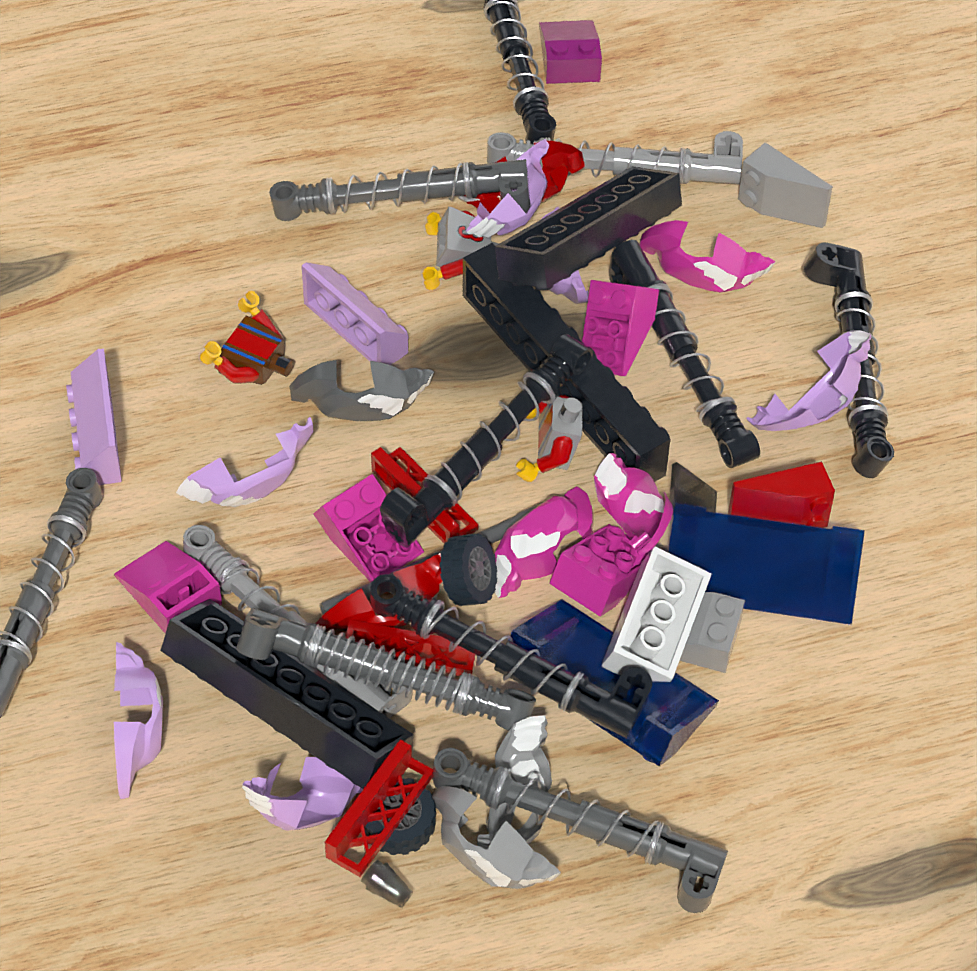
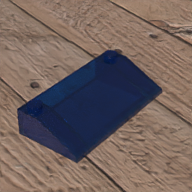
M675 503L668 553L711 573L705 592H715L745 600L743 608L745 610L852 625L865 530L838 526L826 529L707 512L706 507Z
M563 599L511 632L510 636L513 643L529 651L537 649L540 657L556 665L565 664L567 670L575 675L578 672L588 676L591 683L610 693L620 678V675L601 667L614 632ZM675 672L671 682L652 681L648 701L627 738L592 720L590 721L641 754L645 760L661 766L678 752L714 710L719 700ZM633 686L631 690L629 689L626 701L632 702L634 692L638 687Z

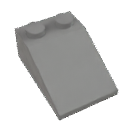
M764 143L743 161L738 200L762 215L823 228L826 225L833 186L772 146Z
M705 592L679 661L726 673L741 624L745 600L715 592Z

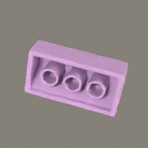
M307 262L301 265L304 304L367 360L392 365L408 354V333L404 327L399 324L396 325L388 318L382 308H377L362 291H357L350 285L344 275L338 274L330 266Z
M103 348L97 349L72 370V384L66 385L68 402H74V408L69 409L71 427L77 426V432L71 433L73 449L80 453V457H74L75 469H91L96 474L99 485L122 482L111 389Z

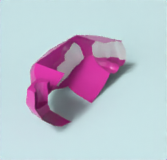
M673 220L652 226L642 234L640 246L643 251L651 255L657 253L660 266L666 274L688 285L721 293L742 289L750 285L756 278L767 274L775 264L774 260L764 257L760 253L746 252L735 241L721 233H718L713 257L691 256L680 248L682 236L689 223L686 221Z
M609 453L601 462L594 475L597 498L599 503L631 538L629 544L642 556L652 550L664 535L673 514V506L665 492L666 501L664 505V499L659 494L657 486L649 473L637 468H626L621 458H617L614 453Z
M576 486L568 491L564 497L552 496L506 530L494 553L498 571L495 594L498 598L506 597L509 592L516 591L521 586L522 580L536 579L552 574L557 565L553 552L558 548L564 536L572 531H577L582 536V539L593 534L594 513L588 494Z

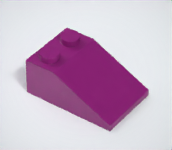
M593 20L539 22L546 84L600 82L602 54L599 36Z

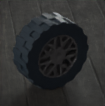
M481 534L450 537L443 545L444 548L440 555V576L448 598L455 605L485 604L492 599V595L495 593L498 572L496 558L491 545L487 542L488 540L482 537Z
M402 778L403 785L417 783L414 779ZM423 790L381 848V852L385 851L390 855H407L409 852L420 850L422 845H426L429 842L430 836L435 831L436 824L435 801L432 800V794L429 790ZM401 794L388 796L383 801L385 811L399 808L403 803ZM382 820L368 822L364 827L366 836L380 834L384 829Z

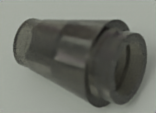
M378 859L368 868L361 879V882L366 885L365 890L400 908L408 902L413 894V891L409 889L387 862L383 864Z

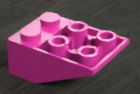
M591 280L582 342L594 350L597 359L604 366L609 367L614 375L626 376L655 320L659 289Z
M373 474L330 500L313 513L329 539L370 582L380 575L389 574L400 569L424 553L417 540L408 548H405L398 544L386 531L380 507L387 495Z
M608 524L560 554L549 584L601 617L616 607L630 592L640 565L650 551L640 556L629 544L631 538L622 529Z
M167 541L114 573L116 579L164 633H166L171 618L208 599L213 600L220 606L222 605L220 585L200 562Z

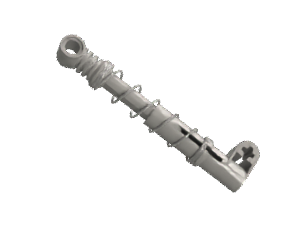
M723 131L716 135L713 154L694 153L690 149L682 147L680 151H668L665 146L661 150L642 149L639 144L634 148L615 147L612 142L608 144L606 150L590 149L586 140L577 148L583 153L584 168L591 169L595 178L600 174L601 170H612L613 175H618L634 166L679 173L681 184H687L689 181L740 184L743 140L739 134L731 131ZM504 132L492 134L487 142V164L495 163L504 156L507 161L517 160L534 144H530V140L523 143L524 141L521 139L519 143H516V139L512 135ZM540 138L538 141H534V143L540 142L544 139L550 141V138ZM584 143H586L587 149L582 148ZM611 145L613 147V151L609 150ZM540 159V165L543 168L542 159ZM594 169H599L595 175Z
M194 525L185 531L183 536V552L206 568L219 583L222 595L233 592L242 600L238 605L239 611L249 606L250 608H255L307 626L312 624L307 623L300 616L299 609L295 605L286 604L281 606L279 604L280 594L278 589L273 586L260 587L258 572L253 568H249V564L240 557L234 558L215 541V534L212 529L203 525ZM249 571L255 573L257 584L248 576ZM263 589H272L273 591H275L277 595V601H275ZM284 607H292L296 610V612H288L286 609H284ZM320 664L315 667L316 670L388 718L394 716L411 702L413 689H411L409 696L405 697L406 687L401 686L398 694H395L396 684L391 683L389 689L385 691V684H379L375 688V682L368 681L365 684L363 678L358 677L355 681L354 675L348 674L345 678L344 672L338 671L337 674H334V669L329 667L324 671V666Z

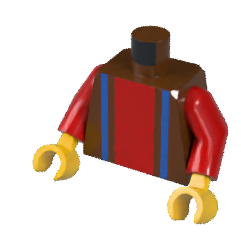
M249 291L246 293V298L250 301L251 305L244 298H241L238 301V308L242 312H250L251 316L243 318L222 348L214 341L208 342L204 346L205 350L200 354V359L204 364L214 363V368L234 384L256 383L262 385L267 382L273 372L287 377L292 371L294 362L284 357V340L263 309L256 307L259 304V296L254 291Z

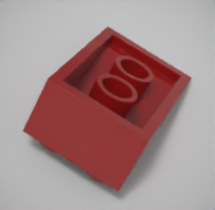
M822 461L735 481L732 485L727 519L732 524L790 533L817 532L828 527L835 489Z

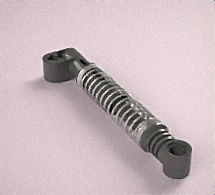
M251 608L245 617L236 648L239 653L260 660L269 658L272 651L277 650L295 656L300 663L310 665L311 667L314 666V668L320 664L324 666V671L329 667L334 669V674H337L338 671L344 672L345 678L350 674L354 675L355 681L360 677L364 679L365 684L368 681L375 682V688L379 684H385V691L389 689L391 683L396 684L395 694H398L401 686L406 687L405 697H408L411 689L416 690V701L420 698L421 693H425L426 704L434 696L436 697V708L439 707L443 699L446 700V711L454 703L453 713L456 712V714L459 713V715L467 716L469 714L475 715L476 711L480 712V717H483L484 714L488 715L487 719L491 720L492 716L496 717L495 723L506 730H510L514 723L531 717L536 704V698L524 691L506 689L503 694L500 693L501 688L497 687L496 691L492 690V685L485 688V683L481 682L478 676L468 674L467 672H463L459 680L455 679V668L451 670L449 676H445V665L436 673L435 662L431 663L427 670L425 669V659L420 661L418 667L414 666V655L411 656L408 663H405L404 652L396 660L394 659L395 650L392 649L390 652H387L384 645L378 649L375 648L374 642L366 645L364 639L356 642L354 636H351L349 639L344 638L343 632L338 636L334 634V629L326 632L325 626L322 627V625L319 626V624L314 623L307 626L255 608Z

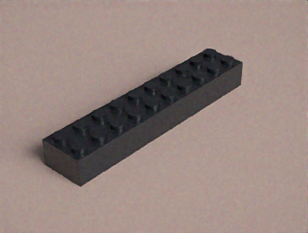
M493 243L463 257L462 296L528 370L540 367L541 363L550 356L554 343L564 334H569L584 344L579 339L575 329L568 327L561 319L559 312L547 304L539 290L534 289L532 286H514L511 282L499 280L495 245ZM588 347L593 351L590 364L580 375L570 376V379L558 390V396L566 395L582 403V431L605 457L609 453H614L617 458L623 460L626 468L643 470L649 473L653 481L656 482L666 476L671 442L668 432L665 428L659 427L649 411L636 402L631 391L616 380L612 370L604 366L597 359L594 350Z

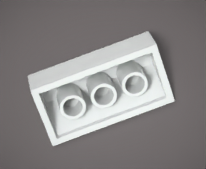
M654 547L640 565L601 667L620 676L625 670L638 667L648 672L652 681L671 682L711 573Z

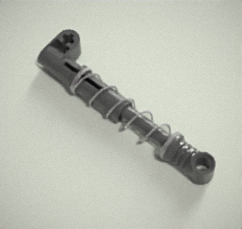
M526 159L475 165L473 162H460L457 167L438 169L436 166H432L430 170L411 172V170L406 169L403 173L397 174L396 179H387L386 175L380 171L375 181L361 182L356 175H352L348 184L336 185L331 177L322 179L320 183L315 184V187L313 184H309L308 188L305 184L299 188V185H295L291 181H280L274 184L269 191L275 217L281 221H291L298 218L302 214V210L305 213H309V209L312 212H316V208H318L319 212L335 214L339 205L345 213L348 204L366 202L368 208L372 210L374 202L378 200L393 199L395 205L399 207L401 202L421 200L425 204L427 199L445 197L452 201L454 196L466 195V198L469 199L476 198L480 193L500 191L501 201L509 193L525 213L530 209L531 205ZM381 174L385 180H378L379 175ZM355 177L358 183L351 184L352 178Z
M78 468L70 472L66 477L67 490L59 510L54 512L47 522V527L52 535H41L42 540L48 545L42 558L30 559L31 563L37 567L32 581L20 583L22 591L15 606L9 607L10 618L4 631H0V634H2L0 635V718L4 713L22 670H26L31 663L32 655L30 651L33 644L39 641L43 635L41 626L44 619L53 612L54 606L52 601L54 596L64 588V579L60 571H65L73 566L75 557L71 548L82 544L88 531L86 523L89 515L102 502L103 495L96 474L91 469ZM49 536L51 538L47 541L44 537ZM70 551L72 556L71 563L68 567L61 569ZM34 560L40 561L39 565H37L34 562ZM59 575L61 579V586L57 591L54 592L52 588Z
M446 748L435 756L432 780L436 788L449 786L464 789L468 793L471 791L473 796L477 797L479 794L480 799L485 802L486 806L495 810L498 809L499 805L506 803L507 814H510L515 807L536 813V823L538 825L547 816V818L566 824L568 836L574 832L596 840L598 846L605 843L625 850L628 857L633 854L645 857V863L652 865L662 863L682 870L684 874L677 896L680 906L690 913H701L709 907L728 850L671 831L669 825L664 824V822L654 821L651 824L631 817L628 810L620 813L603 807L598 799L592 802L582 800L581 804L571 801L568 789H563L557 796L541 790L538 778L532 779L527 785L513 781L510 768L507 769V767L502 766L498 768L491 767L489 771L486 765H482L479 768L478 762H474L471 765V760L467 759L463 752L458 749ZM453 768L457 772L450 774L443 771V769ZM537 781L538 789L530 787V785ZM567 792L568 800L560 796ZM569 825H570V826H573V828L571 829L570 832H569ZM698 876L704 878L699 893L693 891Z

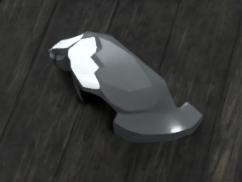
M337 360L317 364L301 373L289 385L291 401L305 403L308 402V399H311L317 408L328 418L350 421H381L391 419L408 409L414 403L416 397L430 384L434 371L429 369L420 370L418 368H409L402 371L388 364L370 361L375 388L359 393H349L337 387Z

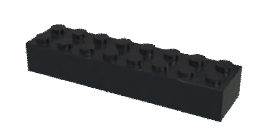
M632 166L495 246L499 280L511 282L514 286H534L537 290L553 288L554 284L562 279L569 278L575 271L587 267L588 263L596 258L603 257L609 250L617 247L630 237L637 236L643 229L653 226L656 221L671 215L672 211L681 207L680 174Z
M208 599L169 620L161 652L169 656L175 663L191 671L200 680L213 686L225 697L235 701L250 714L257 716L273 727L275 731L298 744L300 748L323 761L328 767L345 776L354 785L364 789L400 739L411 744L414 734L315 668L300 663L297 657L277 650H273L269 658L264 660L250 658L239 653L236 648L244 621L213 600Z

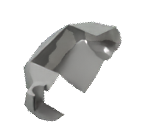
M545 715L528 717L512 725L495 754L496 768L500 766L507 767V769L510 768L512 780L525 785L532 779L538 778L541 790L548 793L552 784L551 771L548 760L541 749L548 735L545 730L547 719ZM534 781L530 787L538 789L537 781ZM506 803L499 805L496 810L490 807L488 821L486 818L488 834L478 835L477 846L487 850L504 822L507 821L511 825L515 809L510 814H507ZM532 812L526 823L516 831L530 844L539 835L545 820L542 825H536V813Z
M449 786L436 788L432 793V800L435 801L436 809L442 814V844L468 870L492 887L521 889L531 887L536 883L553 881L561 874L544 856L534 852L523 837L507 821L501 826L487 850L471 844L460 834L459 829L468 821L463 813L477 797L465 790Z

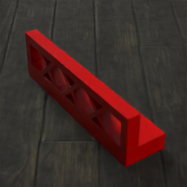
M381 447L371 453L372 472L391 491L400 488L413 497L422 488L416 481L422 482L428 474L401 447L390 454H387ZM400 459L407 466L406 471L396 463L397 460ZM458 503L450 509L452 512L444 510L428 526L444 544L450 537L473 534L479 530V524ZM455 520L462 521L466 527L460 530V525Z
M349 620L345 637L347 639L354 636L356 642L364 639L366 645L374 642L375 648L379 649L384 645L387 652L394 649V659L396 660L404 652L405 663H408L411 656L414 655V666L417 667L420 661L425 659V669L427 670L431 663L435 662V672H439L440 668L445 665L446 674H450L451 670L455 668L457 676H461L463 672L472 675L476 654L458 645L452 652H449L451 641L441 636L430 635L424 639L414 631Z
M401 739L325 840L326 858L358 877L362 876L433 778L432 768L412 758V745ZM408 767L423 775L418 783L403 785L402 775ZM401 794L402 805L399 808L385 811L383 801L386 797ZM383 821L384 829L380 834L366 836L364 827L368 822ZM364 846L365 855L359 864L344 857L349 848Z

